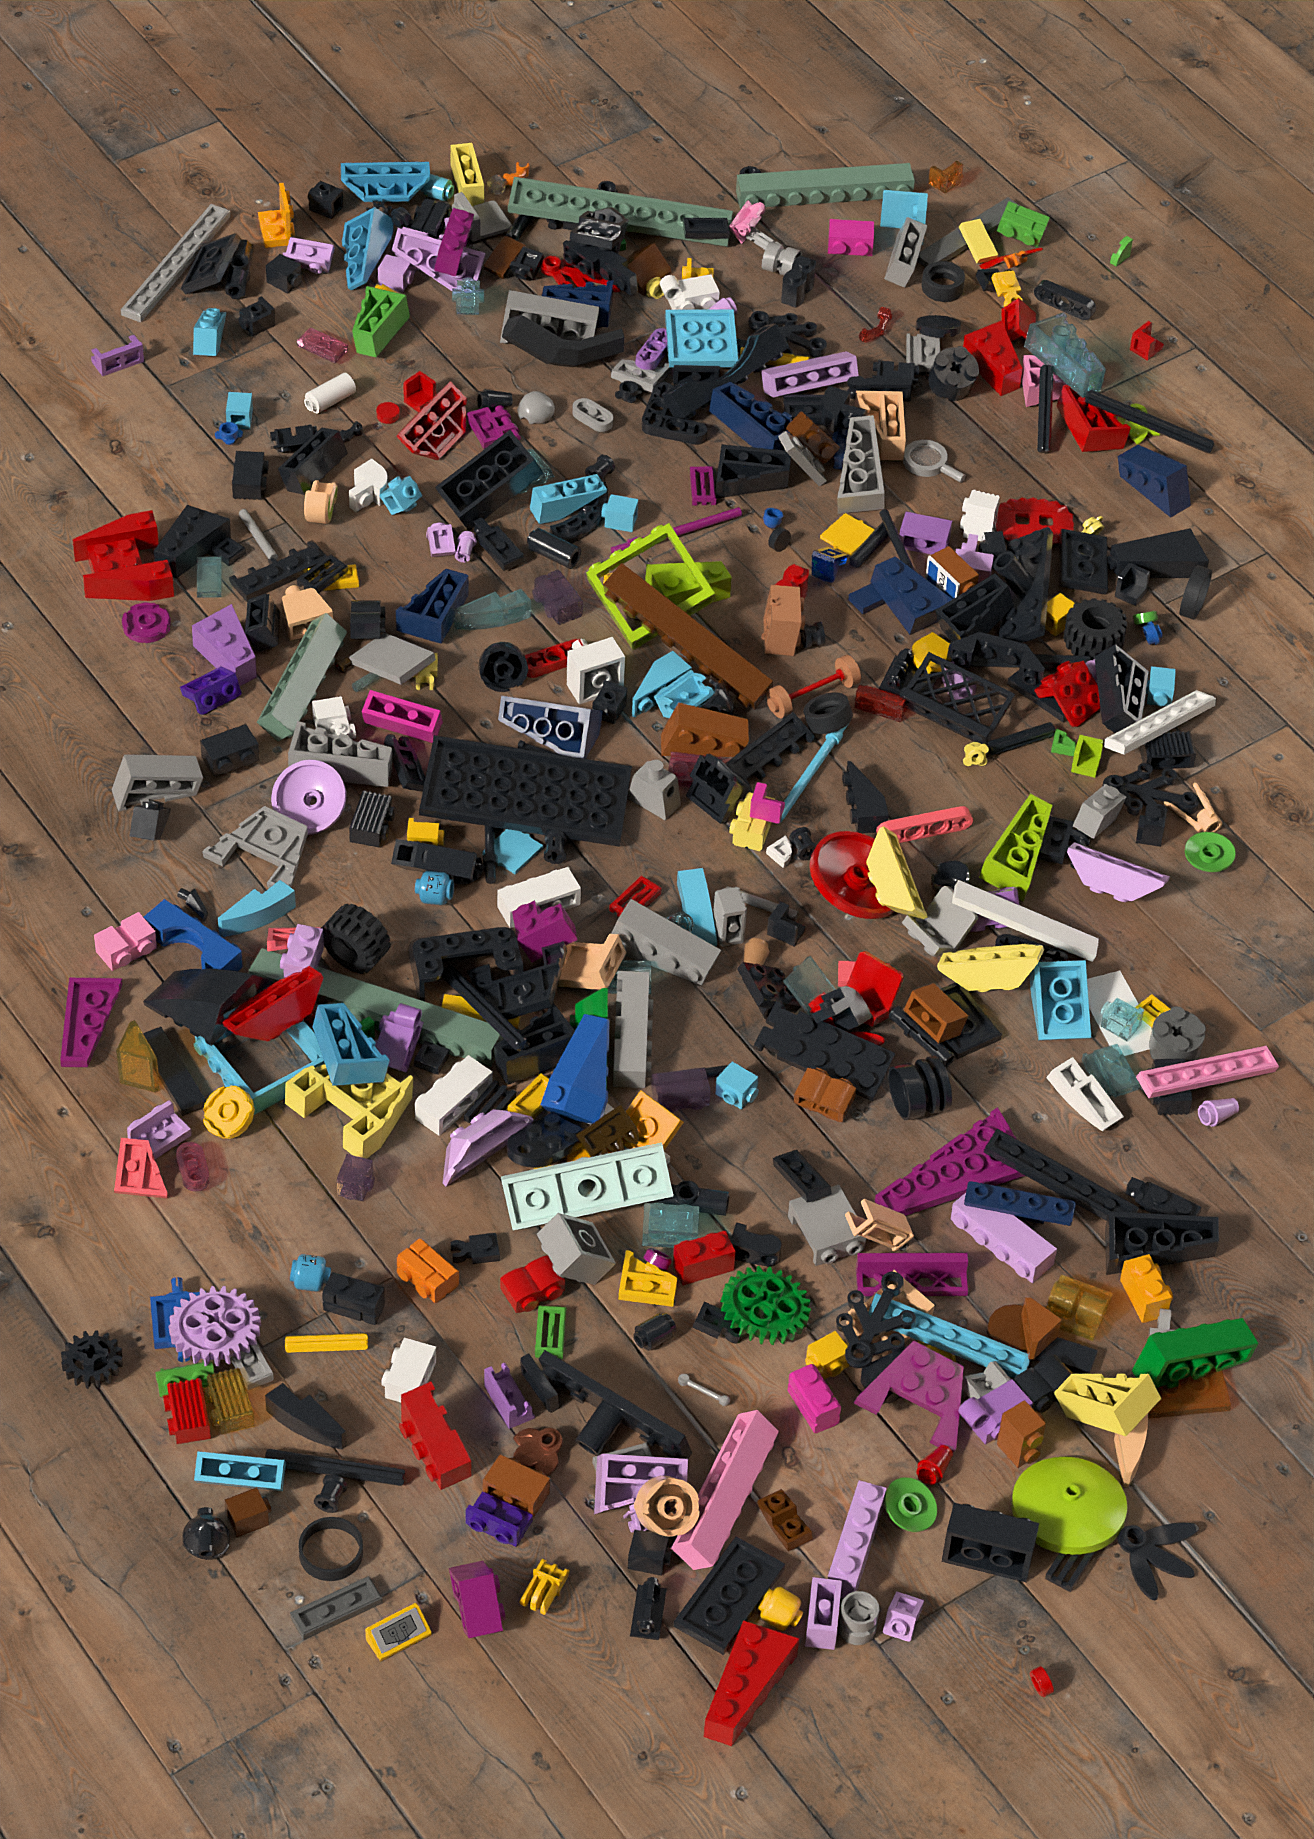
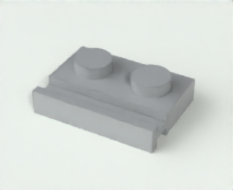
M907 333L906 363L918 365L919 372H930L933 362L940 352V338L922 334L910 336Z

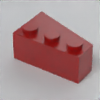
M1002 320L964 335L963 347L976 359L979 374L1000 396L1020 389L1022 366Z
M1085 384L1063 385L1056 406L1081 451L1124 449L1131 427L1127 423L1123 425L1116 419V415L1087 404L1085 396L1091 389Z
M432 1381L401 1394V1423H399V1428L405 1439L409 1438L412 1442V1449L418 1460L422 1459L426 1465L425 1470L430 1481H435L440 1490H443L471 1477V1459L456 1429L451 1430L443 1417L447 1414L444 1405L437 1406L433 1394L435 1387Z

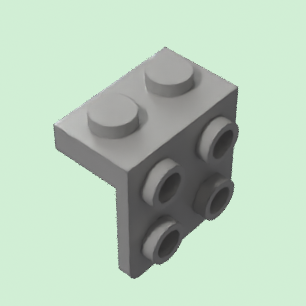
M463 192L454 194L452 209L465 210L474 214L469 235L472 242L508 232L512 226L495 201L472 206Z
M943 886L926 909L927 918L920 919L907 915L902 922L908 929L909 935L919 940L925 946L924 950L934 957L942 956L946 952L954 953L978 920L976 913L952 903L954 891L949 886Z

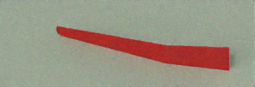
M1035 248L1025 251L1026 254L1024 255L1038 252L1043 249ZM1009 255L997 257L980 264L979 267L981 269H988L1005 261L1004 257Z

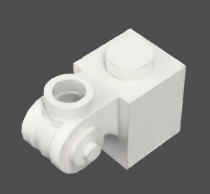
M341 696L312 701L315 727L324 728L326 733L339 736L342 733L349 735L351 739L356 738L354 724L348 723L351 720L349 706H344Z

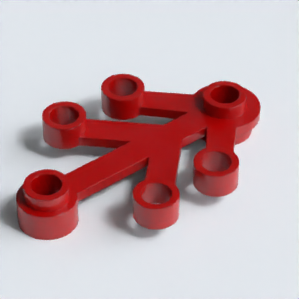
M556 256L545 257L541 264V272L552 276L558 285L572 284L566 281L563 275L570 276L577 287H585L586 282L584 280L607 285L608 280H605L602 276L593 280L576 267H568L571 264H568L564 259L560 260ZM613 286V292L621 291L617 286Z

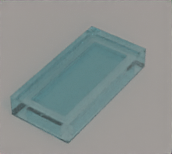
M197 557V598L222 597L221 557Z

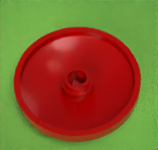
M852 831L831 833L817 844L810 858L811 877L822 896L839 910L863 919H879L895 912L879 903L876 898L877 889L868 876L870 871L866 861L875 839Z

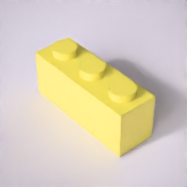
M473 144L451 145V169L458 193L463 192L472 206L484 203V183Z

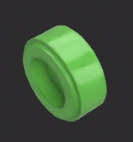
M1157 611L1133 615L1134 624L1142 625L1150 621L1156 622L1158 620Z

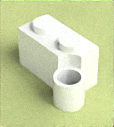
M668 275L660 281V287L665 298L669 301L672 310H708L719 301L720 292L712 275L677 280L675 276Z

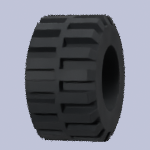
M1091 598L1089 601L1084 599L1081 600V603H1075L1073 608L1069 609L1066 618L1064 642L1067 649L1071 650L1073 655L1090 656L1091 660H1094L1096 655L1115 644L1123 649L1127 629V617L1125 614H1122L1123 610L1120 607L1116 608V604L1113 602L1108 603L1104 599L1097 600L1096 598Z
M344 904L321 927L323 929V942L326 951L336 962L352 972L359 974L368 973L391 947L389 942L390 936L381 922L372 913L355 904Z

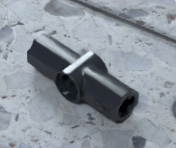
M244 239L240 240L229 262L225 292L232 299H240V297L245 295L247 282L250 280L254 245Z
M682 1181L677 1185L671 1184L673 1197L645 1202V1205L676 1209L683 1216H692L697 1212L726 1216L730 1193L699 1188L692 1181Z

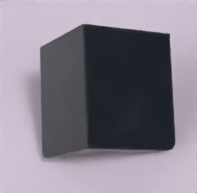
M1128 563L1118 576L1115 597L1136 606L1147 593L1150 572L1132 563Z
M780 901L768 918L767 935L795 947L805 932L806 927L788 919L789 905Z

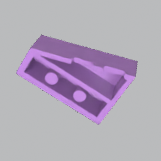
M232 604L192 625L193 646L215 668L222 666L234 672L239 686L256 678L255 655Z

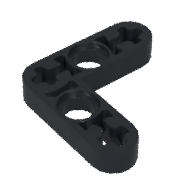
M667 382L656 384L642 416V431L651 436L694 445L703 444L707 440L706 425L692 420L668 416L669 408L660 396L672 388L673 385ZM657 406L662 407L663 410L657 411L652 408ZM674 426L680 429L677 431H672L669 428Z

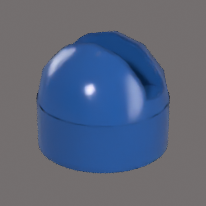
M767 508L763 516L764 524L769 528L779 526L782 522L783 513L776 508Z

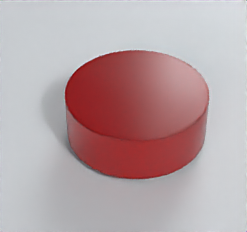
M384 402L377 406L376 417L382 423L391 424L399 419L400 409L395 403Z
M1039 1666L1030 1671V1678L1038 1694L1041 1697H1046L1054 1693L1052 1682L1044 1668Z

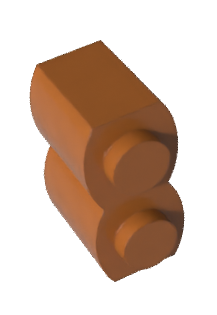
M807 1068L794 1094V1103L810 1111L818 1112L829 1119L843 1123L855 1098L856 1088L850 1081L844 1078H831L826 1071L820 1068Z

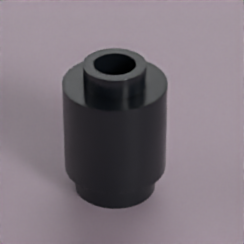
M656 1314L635 1326L634 1340L640 1348L650 1351L672 1338L676 1332V1325L669 1314Z

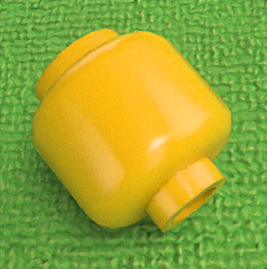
M776 1587L774 1590L769 1588L758 1606V1609L761 1610V1619L780 1631L786 1630L789 1625L796 1627L803 1615V1611L799 1610L801 1606L800 1598L782 1587Z

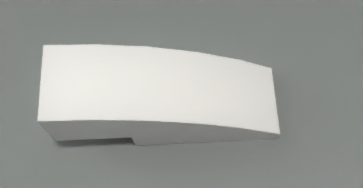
M1073 1057L1053 1069L1046 1077L1058 1093L1082 1117L1101 1131H1104L1124 1117L1092 1074L1087 1077Z

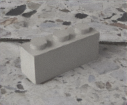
M909 217L906 218L897 235L885 274V280L905 288L915 269L927 225Z

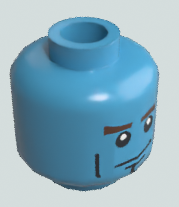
M425 871L421 879H416L415 894H419L422 903L442 906L452 899L454 881L450 879L447 873Z
M301 1254L297 1260L292 1262L290 1281L294 1282L296 1289L319 1292L323 1287V1283L326 1284L328 1281L331 1267H326L324 1257Z

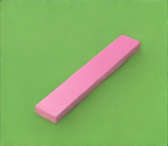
M1262 1046L1141 1071L1136 1078L1148 1098L1276 1072L1279 1065L1268 1047Z

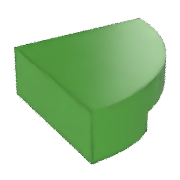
M1126 236L1119 242L1121 247L1117 254H1112L1111 264L1118 266L1130 257L1132 238Z
M1056 729L1051 752L1074 756L1076 743L1067 736L1066 732Z

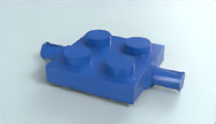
M176 1277L171 1279V1293L150 1297L155 1349L176 1348L175 1344L171 1343L169 1333L170 1316L174 1315L173 1308L181 1307V1299L190 1301L189 1293H193L196 1296L200 1295V1292L183 1291V1279L181 1277H177L178 1286H176ZM183 1351L178 1352V1361L183 1362Z

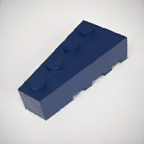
M732 382L713 389L709 411L751 447L786 451L778 436L785 431L792 435L786 429L787 425L792 421V415L786 412L781 414L773 410L772 404L766 401L755 400V395Z

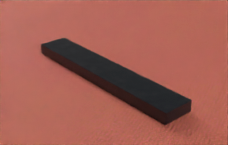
M996 1129L983 1151L1064 1198L1075 1201L1077 1205L1106 1221L1109 1211L1137 1213L1139 1207L999 1129Z

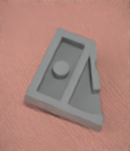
M622 359L612 369L611 378L619 380L621 383L633 381L643 391L652 392L654 386L661 383L670 374L672 367H669V363H665L664 368L656 367L654 370H645L637 367L633 360Z

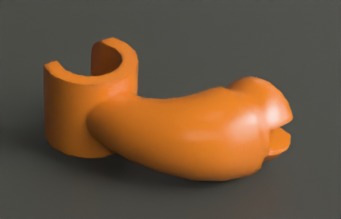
M517 162L516 173H505L503 175V185L512 186L514 177H528L529 163L525 167H520L519 162Z
M1025 251L1016 252L1004 257L1008 269L1027 262V257H1021L1026 254Z

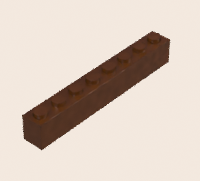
M623 563L604 582V595L613 604L618 602L624 607L623 611L633 619L635 617L643 622L642 626L650 633L655 631L659 634L661 641L669 648L674 646L680 651L679 654L684 660L689 663L692 661L696 663L703 675L708 678L712 676L727 688L728 692H733L737 696V701L744 707L750 706L755 710L767 696V690L773 687V681Z

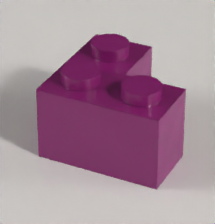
M534 900L528 904L520 905L516 910L512 911L517 941L531 962L543 957L542 947L564 941L565 945H568L578 940L575 925L561 903L554 907H548L542 912Z
M483 1560L449 1568L453 1596L459 1603L463 1631L466 1636L473 1638L503 1631L501 1621H505L506 1616L503 1604H498L496 1593L501 1592L498 1575H494L493 1569L488 1568Z

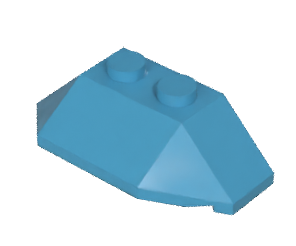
M429 162L341 163V181L364 202H372V200L381 202L382 199L385 202L409 201L430 180Z

